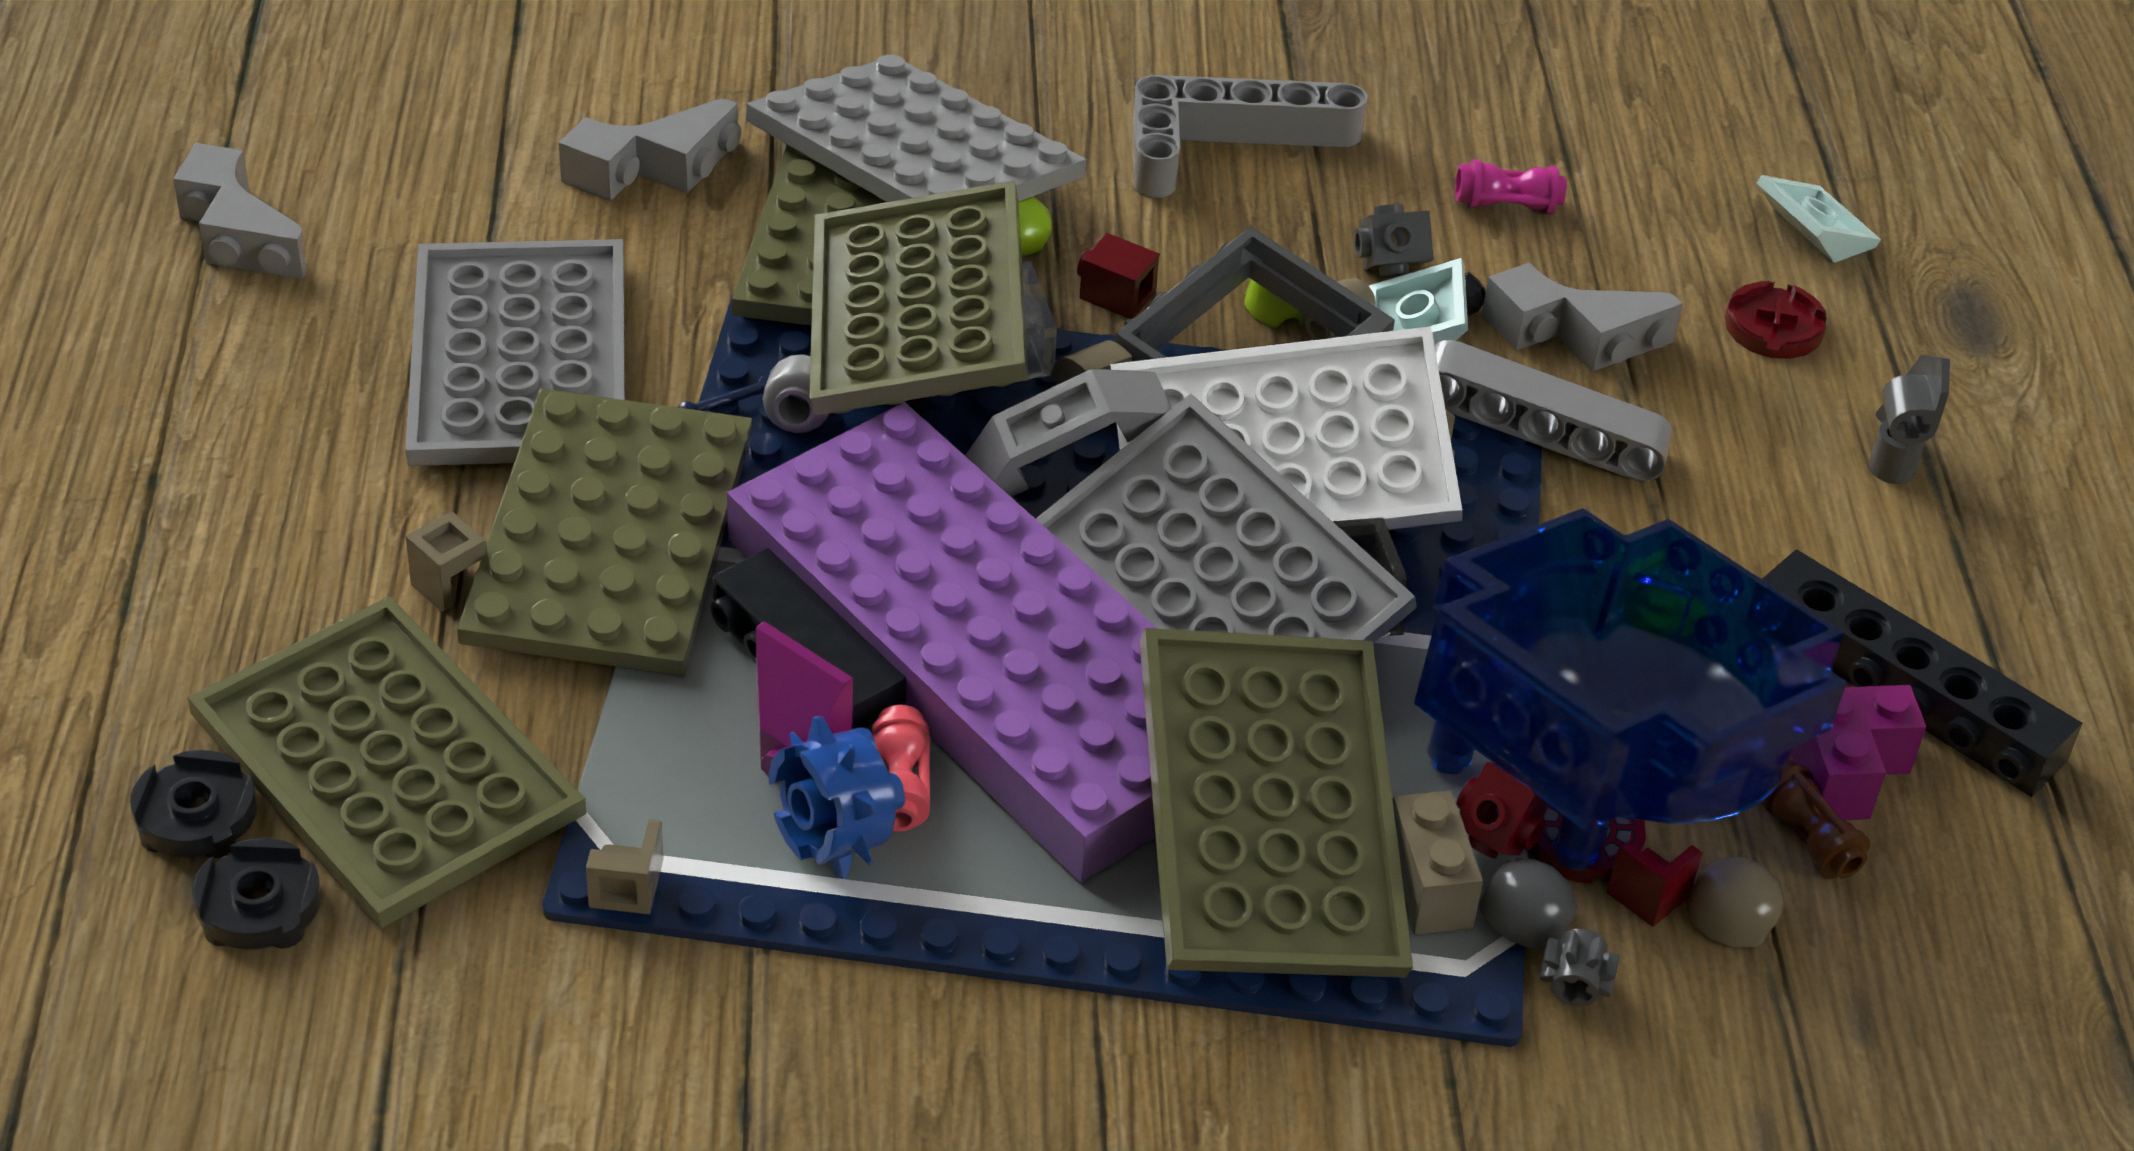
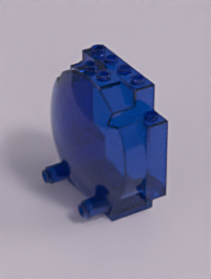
M1582 508L1445 559L1433 608L1438 612L1414 705L1435 720L1427 753L1431 758V765L1436 770L1445 774H1459L1472 763L1475 750L1495 765L1530 787L1537 796L1563 814L1554 842L1557 858L1561 864L1570 869L1587 870L1601 858L1609 827L1614 818L1670 824L1712 821L1748 810L1769 796L1782 779L1792 749L1830 731L1847 684L1846 681L1831 672L1844 632L1670 519L1624 535Z

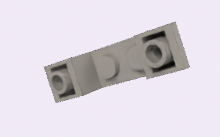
M1090 369L992 416L965 456L1010 497H1013L1029 489L1020 467L1117 422L1126 441L1129 442L1161 418L1172 407L1156 373L1153 371Z

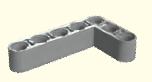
M1168 75L1145 76L1136 82L1132 118L1134 188L1140 194L1151 198H1163L1175 191L1180 140L1350 147L1356 145L1362 139L1368 96L1361 87L1348 83Z

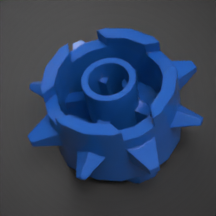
M815 716L812 719L807 742H803L792 731L789 734L792 746L780 749L772 759L769 785L779 782L780 797L784 809L774 812V817L786 844L797 858L804 860L813 857L817 860V865L829 862L836 876L840 879L848 878L853 854L857 853L870 865L873 861L869 849L883 845L891 836L896 818L895 810L902 808L905 803L904 789L900 778L896 774L888 772L880 753L876 749L874 737L868 729L859 727L832 734L825 719L822 716Z

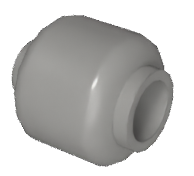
M804 354L791 355L779 361L768 377L763 394L764 409L772 423L782 430L792 433L810 432L820 427L829 416V413L814 416L810 402L811 356Z

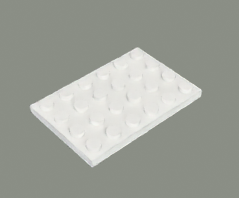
M1431 326L1110 364L1111 370L1155 372L1172 408L1190 393L1194 395L1346 534L1462 521V505ZM1117 424L1119 448L1121 450L1131 441H1126Z

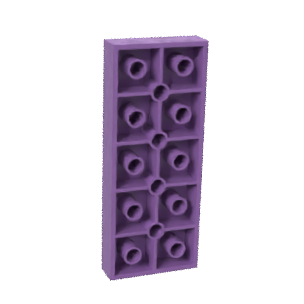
M903 402L727 492L728 540L746 558L769 548L906 677L905 705L914 707L923 714L924 720L930 727V737L1080 883L1156 837L1139 639L1145 628L1157 627L908 404Z

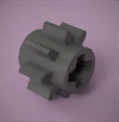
M1573 929L1566 932L1561 941L1553 938L1548 939L1539 978L1540 981L1552 982V992L1560 1001L1572 1006H1586L1593 1003L1597 999L1598 994L1606 997L1611 996L1620 957L1616 953H1606V941L1599 934L1586 929Z

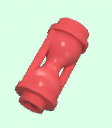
M894 705L884 709L879 714L878 719L872 726L871 733L875 740L876 749L880 753L886 768H888V772L896 774L903 784L905 803L902 808L895 810L896 818L892 830L902 832L921 825L928 819L930 814V727L924 720L923 714L916 708L907 705ZM918 766V776L912 772V769Z

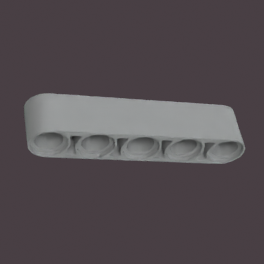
M1445 340L1435 344L1445 410L1633 480L1652 481L1660 477L1664 472L1672 428L1670 423L1661 415L1459 341Z

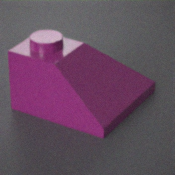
M763 621L756 627L757 710L761 770L769 777L772 759L780 749L792 746L789 737L792 731L803 742H807L813 717L822 716L832 734L852 730L853 677Z

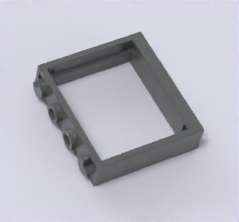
M1251 226L1231 243L1225 242L1218 253L1203 265L1194 266L1187 273L1184 280L1170 291L1160 293L1153 300L1150 307L1136 318L1126 320L1124 327L1116 333L1114 342L1123 346L1132 355V361L1166 358V356L1158 352L1160 348L1248 278L1338 337L1393 331L1395 319Z

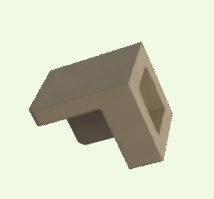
M452 511L405 536L411 585L442 612L454 606L451 577L487 556L486 540Z
M648 821L642 848L607 844L602 847V850H590L586 865L589 908L650 914L664 859L662 821Z

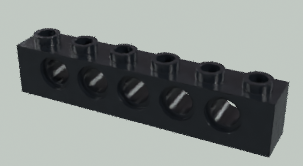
M1797 549L1758 582L1748 618L1749 621L1854 687L1911 685L1926 725V732L2030 797L2038 792L2068 762L2083 724L2082 722Z

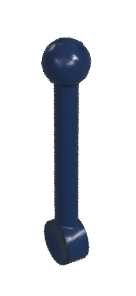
M770 374L761 376L757 384L695 404L690 401H684L679 404L678 408L708 411L760 393L764 394Z

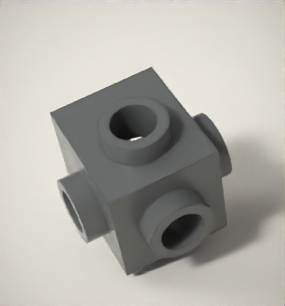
M1403 204L1380 205L1373 207L1374 215L1359 220L1360 228H1356L1354 232V248L1356 256L1363 260V270L1379 269L1380 277L1402 276L1409 274V266L1423 265L1434 260L1430 210L1404 212Z

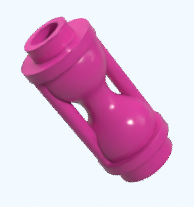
M1472 159L1470 164L1460 163L1458 165L1455 180L1456 202L1466 203L1468 208H1477L1478 205L1492 206L1498 202L1524 204L1533 210H1543L1544 214H1553L1556 205L1564 204L1567 191L1566 177L1559 176L1558 167L1548 165L1547 169L1535 167L1527 171L1502 170L1494 164L1482 163L1481 160Z

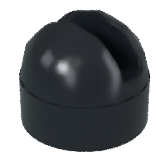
M1468 271L1465 273L1467 316H1471L1477 313L1483 306L1486 290L1480 280Z

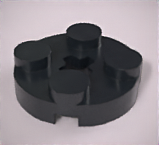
M209 750L185 751L173 755L174 764L165 766L158 772L155 765H153L138 778L131 792L130 807L142 846L152 852H162L179 857L205 855L208 858L212 856L213 858H221L231 853L230 846L236 844V840L245 834L256 815L257 799L254 783L250 775L248 777L241 771L240 763L224 753ZM194 798H204L205 804L192 809L181 807V805H190Z
M272 838L243 840L230 846V855L221 858L215 864L212 856L201 866L193 882L192 896L196 916L203 927L204 935L213 945H227L239 949H262L272 946L281 949L290 948L303 939L304 928L313 921L319 910L322 896L318 870L312 861L310 864L309 861L302 858L300 849L290 842ZM256 887L267 888L268 895L263 898L247 899L242 897L253 895Z

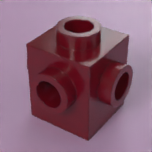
M1487 761L1478 778L1470 779L1463 787L1456 805L1460 809L1459 813L1465 831L1468 833L1471 847L1487 857L1496 859L1499 853L1520 856L1523 850L1528 851L1536 844L1546 825V821L1542 819V816L1555 794L1507 764Z

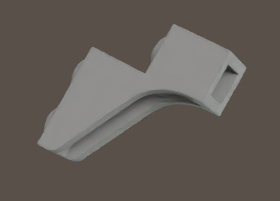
M717 99L646 124L634 126L611 125L585 117L559 142L561 182L608 200H612L626 185L632 184L637 175L688 193L702 178L709 176L714 166L728 152H732L737 147L741 137V127L738 124V103L727 99Z
M195 143L174 176L173 181L180 218L200 221L199 226L205 262L303 279L307 273V262L303 251L302 228L299 224L248 192L249 184L243 150Z
M1529 262L1488 277L1482 316L1515 350L1558 336L1592 371H1596L1674 342L1683 303L1674 295L1665 292L1579 290L1566 287L1544 276Z

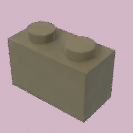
M1452 791L1393 796L1405 906L1414 935L1473 929L1483 879Z

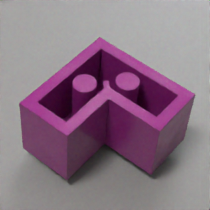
M1911 685L1799 689L1785 738L1793 761L1796 765H1804L1814 776V781L1817 783L1823 799L1843 820L1871 819L1885 775L1911 773L1926 725Z

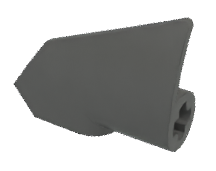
M1921 355L1906 375L1893 378L1885 385L1882 391L1883 404L1876 411V417L1882 424L1879 426L1869 459V468L1878 479L1888 483L1901 484L1910 481L1915 476L1925 442L1936 433L1948 399L1950 359Z

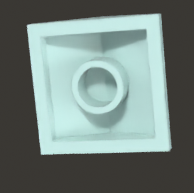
M1761 175L1757 181V185L1772 208L1834 263L1874 249L1881 241L1877 235L1819 185Z
M1461 258L1369 285L1375 295V307L1395 319L1393 331L1431 326L1434 345L1445 340L1455 341L1468 331L1465 267Z

